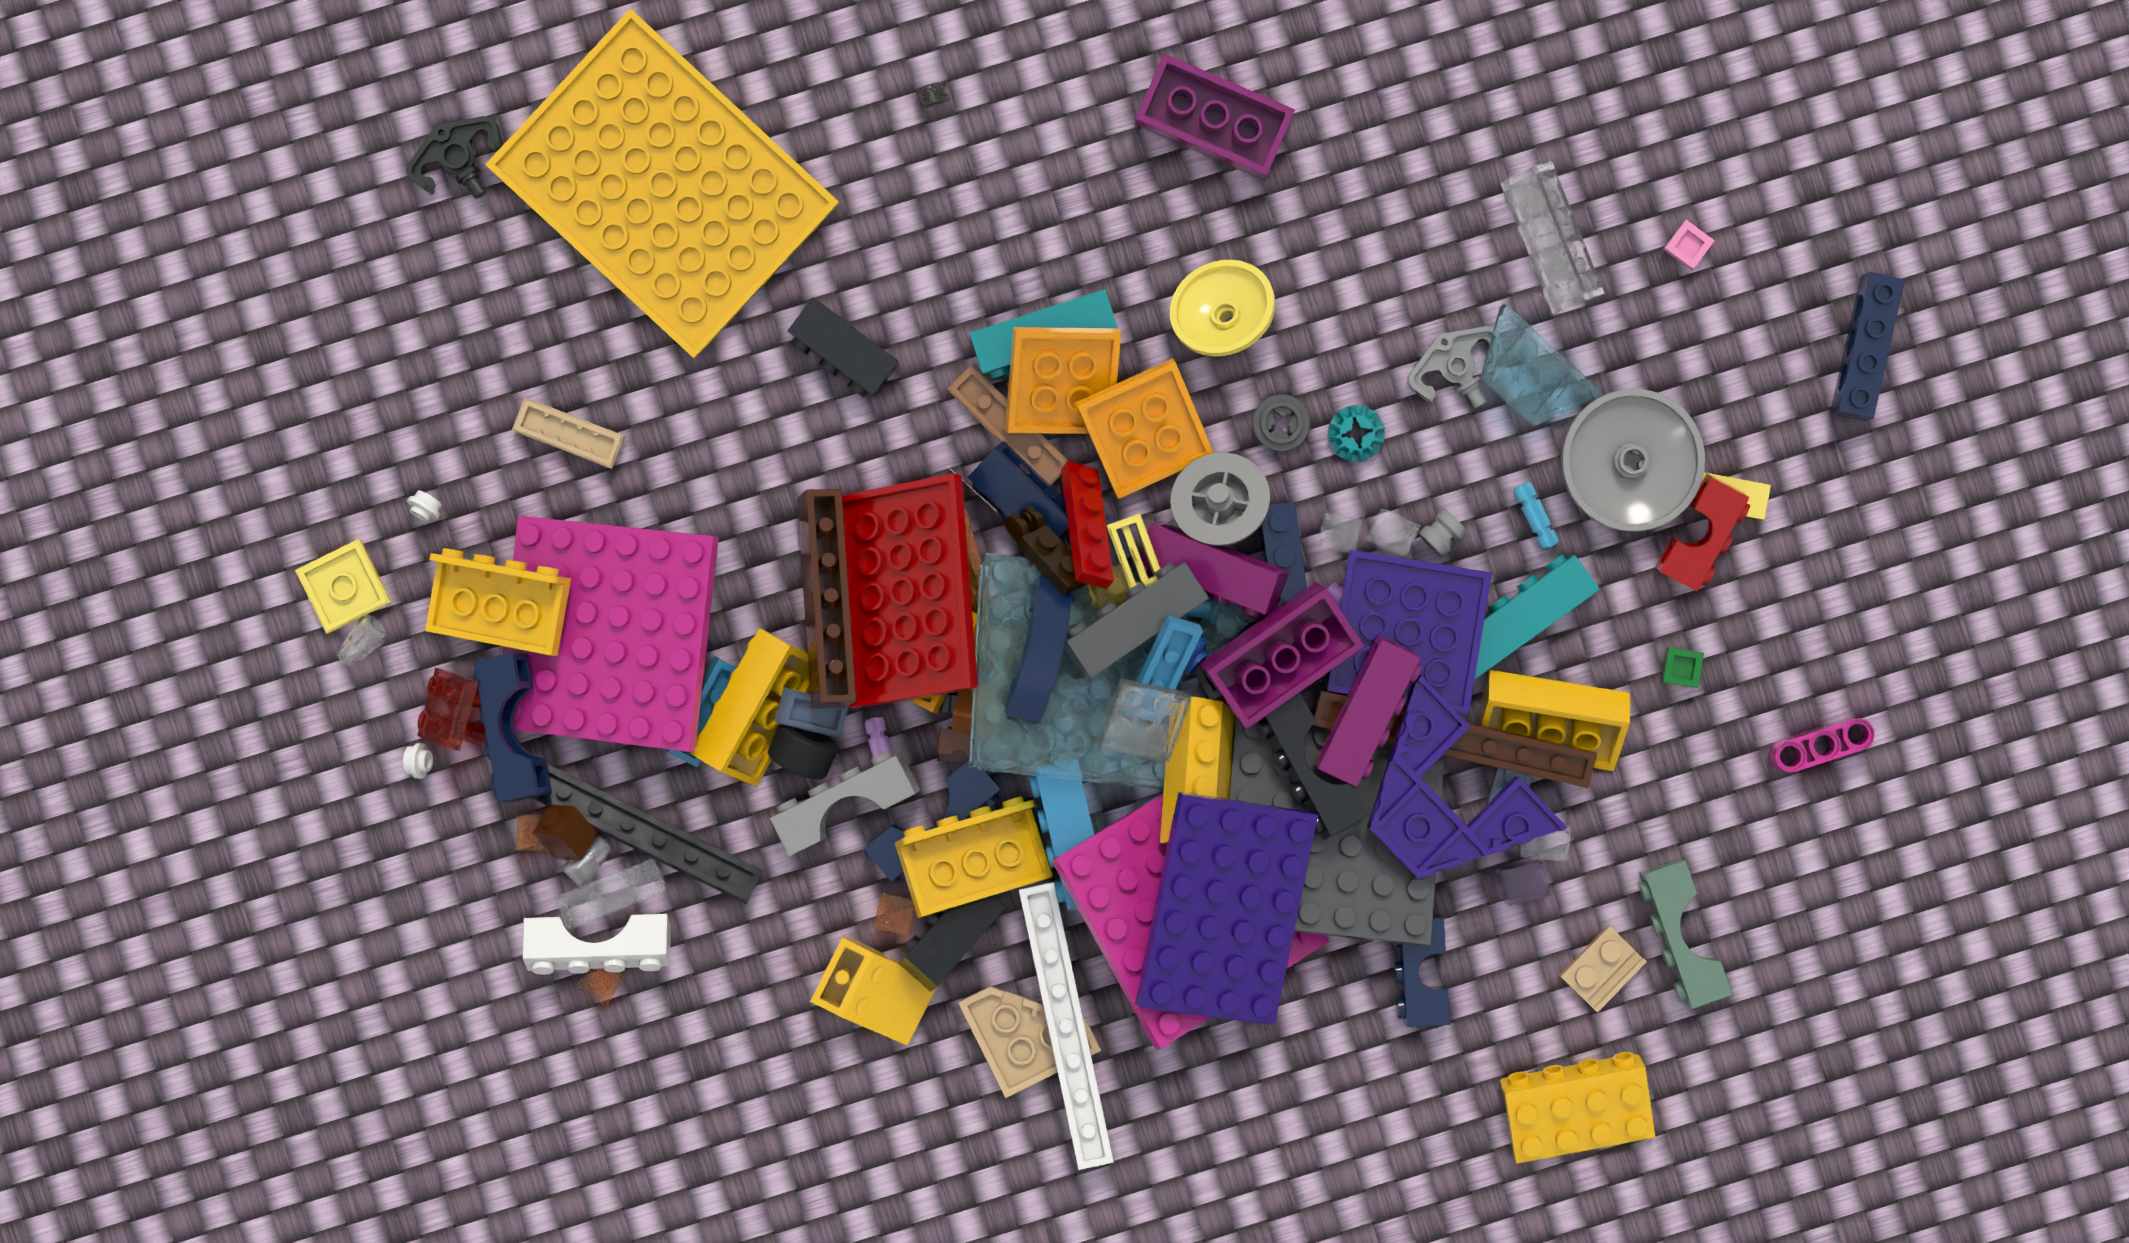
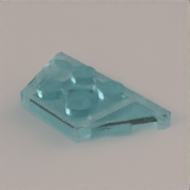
M1506 304L1501 305L1480 380L1530 425L1536 426L1550 420L1553 415L1566 413L1575 409L1574 406L1590 399L1595 400L1603 395L1601 390Z

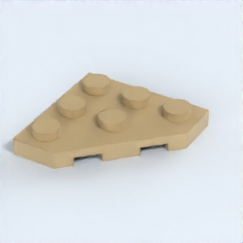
M988 986L958 1001L1005 1098L1058 1073L1043 1003L993 986ZM1083 1017L1092 1056L1100 1052L1101 1048L1086 1018Z

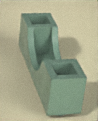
M1678 858L1641 871L1642 881L1638 882V888L1644 902L1650 901L1654 914L1649 916L1656 936L1662 935L1666 948L1661 949V953L1667 968L1674 969L1677 982L1673 983V987L1679 1002H1685L1686 1006L1694 1009L1733 995L1722 962L1716 958L1697 956L1688 948L1683 940L1680 928L1681 916L1688 902L1697 895L1686 860Z

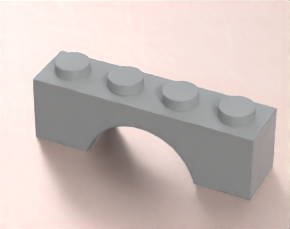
M887 751L870 760L873 767L861 772L857 766L839 775L841 783L829 788L827 782L807 791L810 798L800 803L797 802L796 798H793L777 806L776 808L779 813L771 817L770 820L788 856L827 837L826 822L828 814L834 804L842 798L850 796L864 797L872 800L884 810L919 792L920 788L902 752L892 757L890 751Z

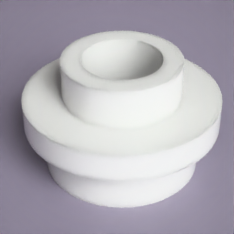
M418 490L415 496H410L407 500V503L411 506L410 513L422 521L428 522L430 518L438 520L441 515L439 510L442 504L423 491Z
M416 743L414 746L406 748L403 756V768L406 774L412 775L416 779L424 778L427 772L432 769L433 755L428 750L426 744Z

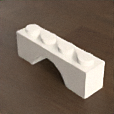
M667 914L631 915L627 925L618 935L599 943H589L576 939L565 929L560 917L524 918L523 961L527 970L536 974H551L554 970L586 973L589 969L601 968L608 972H622L625 968L639 967L644 971H657L661 967L670 966L671 925Z

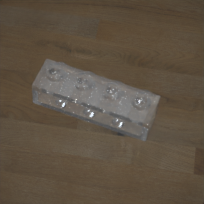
M1553 162L1531 167L1501 181L1500 184L1504 191V198L1510 206L1517 224L1518 233L1524 241L1530 256L1531 266L1537 274L1543 289L1544 299L1549 305L1552 314L1605 294Z

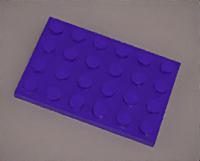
M1178 792L1135 1003L1138 1007L1275 1025L1318 819L1316 813Z

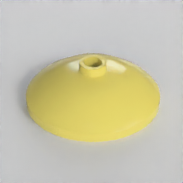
M1239 260L1214 261L1197 268L1179 284L1170 305L1171 325L1178 339L1187 348L1196 353L1206 356L1235 354L1254 344L1270 326L1275 312L1274 291L1264 273L1255 266ZM1232 317L1230 321L1224 322L1225 319Z

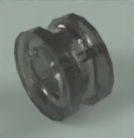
M945 81L927 84L915 90L916 95L921 97V102H919L920 108L936 106L950 100L949 94L944 92V88L947 87Z

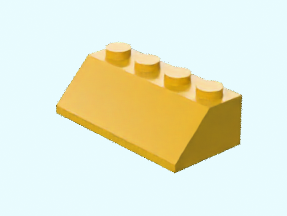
M759 628L756 635L748 643L747 651L738 667L732 672L730 681L721 698L715 703L705 727L697 735L695 752H690V754L726 775L757 787L772 761L768 755V749L780 724L774 721L784 687L806 693L810 692L808 653Z
M1489 670L1482 695L1478 725L1595 751L1597 757L1594 768L1614 771L1630 725V693Z
M1193 696L1170 701L1160 834L1161 844L1168 845L1178 792L1229 799L1235 715L1223 701Z

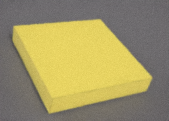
M357 539L295 570L326 634H330L392 603L361 539Z

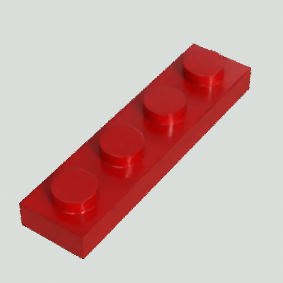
M1067 461L1061 468L1075 580L1107 589L1114 582L1099 470Z

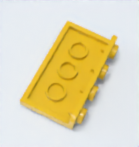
M443 548L442 554L430 553L429 560L436 561L437 564L425 631L558 656L571 578L558 576L559 569L538 565L537 572L526 570L527 563L506 560L505 566L494 564L496 557L474 554L473 560L463 558L464 551Z
M1021 796L1002 802L1003 809L991 812L990 806H986L969 812L971 818L958 821L956 815L937 821L938 828L926 831L924 825L903 831L905 837L895 842V846L918 918L1053 877L1032 812V808L1036 807L1034 800L1024 802Z
M1620 1052L1612 1058L1602 1060L1589 1058L1581 1060L1578 1064L1565 1067L1551 1065L1544 1068L1543 1071L1533 1073L1514 1072L1500 1080L1501 1089L1504 1093L1513 1157L1516 1164L1656 1138L1646 1067L1638 1054Z

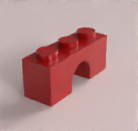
M1706 474L1690 505L1695 510L1706 515L1708 530L1702 539L1692 543L1684 542L1672 536L1656 565L1659 572L1696 591L1700 589L1701 585L1706 586L1714 575L1716 567L1712 565L1718 554L1723 555L1732 542L1733 536L1730 535V532L1735 523H1741L1749 511L1750 504L1747 502L1750 497L1729 484Z

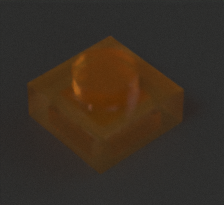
M517 815L516 850L548 851L532 834L542 815Z
M881 892L874 928L909 935L915 908L912 899Z
M604 968L589 969L576 987L602 1004L608 1005L627 974L624 972H608Z

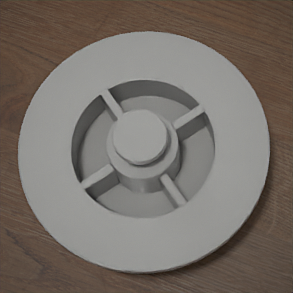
M1212 453L1194 460L1178 475L1171 491V510L1179 528L1191 539L1210 546L1231 545L1248 538L1262 525L1270 506V489L1263 472L1249 459L1232 453Z

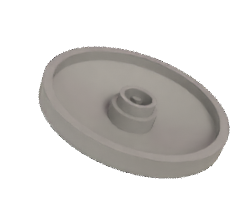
M1645 389L1614 391L1588 404L1569 426L1561 450L1562 476L1566 489L1574 503L1595 522L1619 531L1635 532L1654 529L1675 519L1693 501L1700 488L1705 470L1703 441L1690 415L1672 399Z

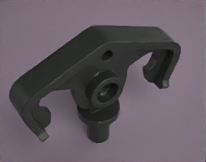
M488 116L437 125L408 163L406 168L408 177L415 184L433 195L436 184L433 178L422 175V168L427 164L439 162L447 172L459 174L456 177L457 183L464 186L467 185L475 199L482 197L487 191L479 179L481 169L478 165L472 166L475 161V153L470 141L478 131L485 130L489 135L486 142L492 150H499L503 146L499 125Z

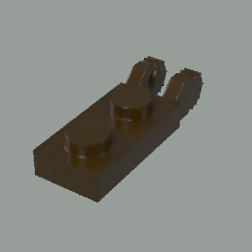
M1028 506L1020 511V516L1013 513L1004 518V526L1008 533H1010V536L1018 543L1017 546L1063 596L1087 585L1075 580L1072 551L1048 525L1045 526L1044 518L1039 511L1037 512L1034 507Z

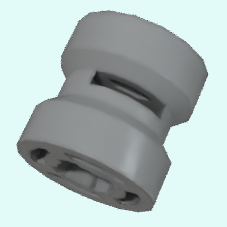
M1444 508L1435 516V522L1431 526H1425L1418 533L1421 539L1441 558L1450 551V546L1453 544L1452 540L1461 541L1468 534L1462 524Z

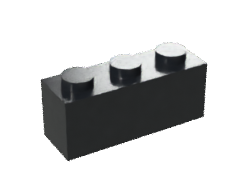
M812 297L787 330L793 336V339L790 341L792 345L806 355L812 350L822 358L818 363L820 366L834 376L840 371L850 379L847 386L863 398L867 393L875 398L900 364L897 359L814 297Z
M994 896L947 909L944 912L932 914L924 923L928 928L926 933L921 938L914 935L902 948L901 951L905 954V957L899 964L931 992L943 981L1006 907Z

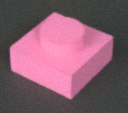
M1685 220L1663 250L1688 269L1693 270L1715 240L1688 220Z

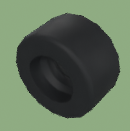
M779 724L768 749L769 757L776 764L797 775L822 780L827 776L838 752L837 744L827 735Z

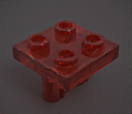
M436 667L434 675L428 681V697L425 708L418 718L417 725L419 730L417 736L460 751L462 741L480 746L484 738L472 734V732L486 735L485 726L482 723L468 721L471 708L480 709L481 706L479 691L477 690L479 682Z

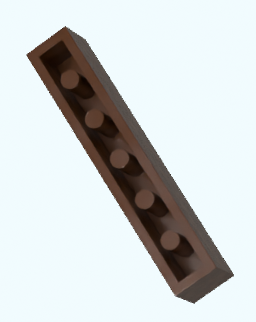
M841 489L805 490L797 498L811 709L845 708L856 702L842 493Z

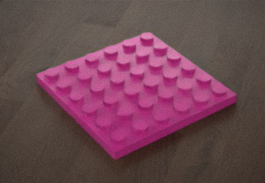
M518 516L513 561L527 563L526 570L537 572L538 565L559 569L558 576L571 578L558 656L503 646L502 655L508 653L528 654L534 689L527 693L517 706L514 716V729L695 752L719 537Z
M1163 793L1051 860L1155 1050L1164 1048L1211 1018L1201 1015L1140 1008L1135 1004L1167 850V844L1160 843ZM1294 932L1287 969L1327 944L1329 941L1326 935Z

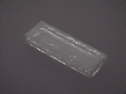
M652 858L557 895L554 898L566 929L569 930L668 890L657 861Z

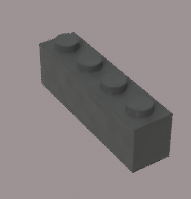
M1172 561L1154 572L1157 579L1145 586L1143 581L1125 592L1128 599L1117 606L1112 601L1096 611L1097 620L1088 626L1082 621L1068 630L1067 636L1069 638L1065 641L1064 650L1084 680L1092 678L1157 634L1167 615L1180 618L1209 598L1185 562L1174 566Z

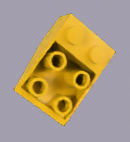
M844 934L810 1002L846 1020L908 1046L936 988L930 992L899 964L900 961Z

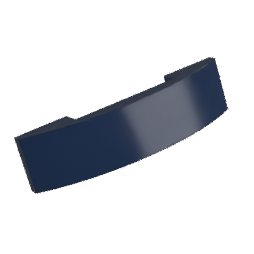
M1038 576L1029 608V611L1033 613L1017 677L1012 679L1004 711L1006 715L1039 724L1056 680L1067 637L1072 606V592L1063 596L1047 578Z

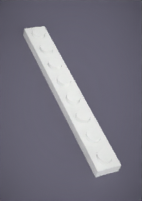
M1054 881L1019 889L1078 1169L1114 1163Z

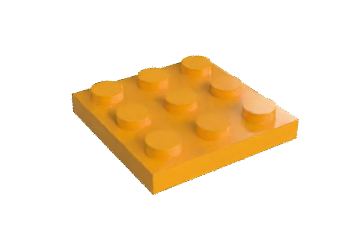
M1013 327L1005 423L1007 433L1089 434L1075 402L1117 384L1121 344L1119 328Z
M1173 358L1075 402L1118 499L1182 471L1188 464L1202 456L1214 453Z

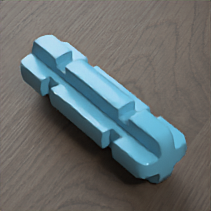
M1526 482L1517 486L1514 489V494L1518 502L1523 504L1521 509L1532 532H1536L1538 535L1536 540L1540 548L1546 550L1557 545L1559 539L1554 529L1551 530L1549 527L1551 522L1540 499L1536 500L1534 496L1537 493L1532 483Z

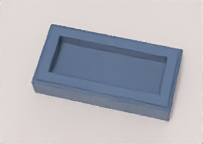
M784 687L774 722L840 738L848 707L811 709L810 693Z

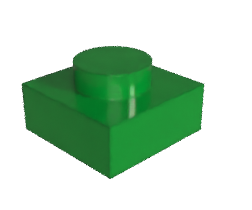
M1667 647L1661 682L1698 688L1704 653Z

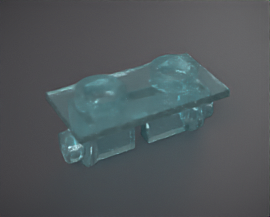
M1221 602L1198 623L1203 630L1201 636L1207 642L1205 650L1208 654L1207 658L1228 644L1249 623V621Z

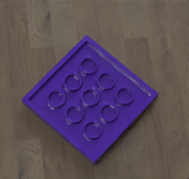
M1350 549L1340 610L1365 647L1329 671L1326 690L1342 694L1349 693L1379 634L1417 652L1421 657L1419 663L1422 664L1419 675H1422L1456 712L1469 714L1492 573ZM1408 683L1403 693V696H1406L1405 704L1408 702L1413 687L1411 683Z

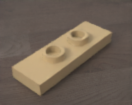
M524 397L512 431L611 469L615 465L625 439L624 435Z

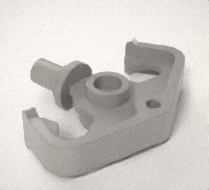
M1484 326L1438 335L1407 377L1409 388L1426 402L1431 403L1436 393L1432 386H1426L1422 383V376L1424 373L1438 370L1447 381L1460 383L1461 386L1456 389L1457 392H1462L1463 395L1466 394L1474 408L1484 404L1487 400L1478 387L1480 385L1478 382L1480 377H1472L1475 370V362L1470 350L1478 340L1484 339L1489 344L1488 356L1492 360L1502 359L1503 352L1498 331L1491 326Z

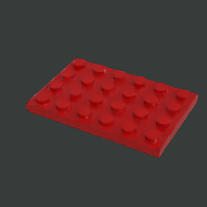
M952 473L842 495L856 702L849 705V708L858 709L978 689L962 475Z

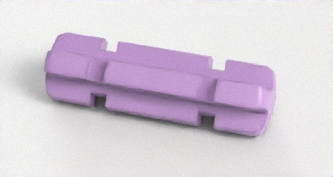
M883 717L865 720L866 733L870 734L871 738L868 742L872 759L887 751L891 753L888 735H884L886 726Z

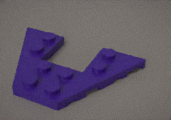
M1419 675L1413 684L1367 824V828L1415 878L1421 879L1433 875L1437 871L1450 869L1462 865L1464 862L1482 856L1486 857L1521 843L1531 842L1533 839L1556 831L1566 830L1568 827L1520 777L1515 776L1467 825L1420 778L1471 727L1422 675Z

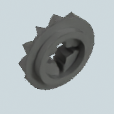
M1278 394L1265 399L1258 406L1254 414L1253 428L1258 440L1269 449L1288 451L1304 441L1309 432L1310 418L1302 402L1290 395ZM1272 410L1281 417L1291 413L1294 414L1287 424L1291 436L1282 429L1274 430L1271 433L1268 431L1275 423Z

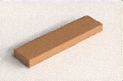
M972 364L947 388L999 443L1005 441L1050 486L1062 476L1061 468L1068 460L1041 433H1007L1005 429L1007 399Z

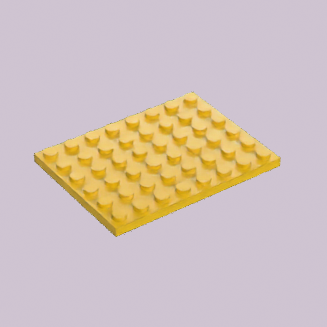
M631 8L485 164L694 359L701 354L840 204L838 200Z

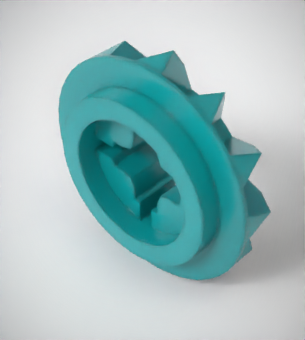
M1351 405L1345 407L1335 414L1329 424V443L1334 452L1347 461L1361 462L1368 460L1376 455L1384 443L1385 427L1379 415L1367 406ZM1353 418H1355L1360 429H1371V432L1361 437V449H1358V444L1355 443L1354 438H1342V434L1352 430Z

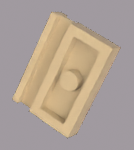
M1607 925L1559 976L1598 1013L1647 961L1611 926Z

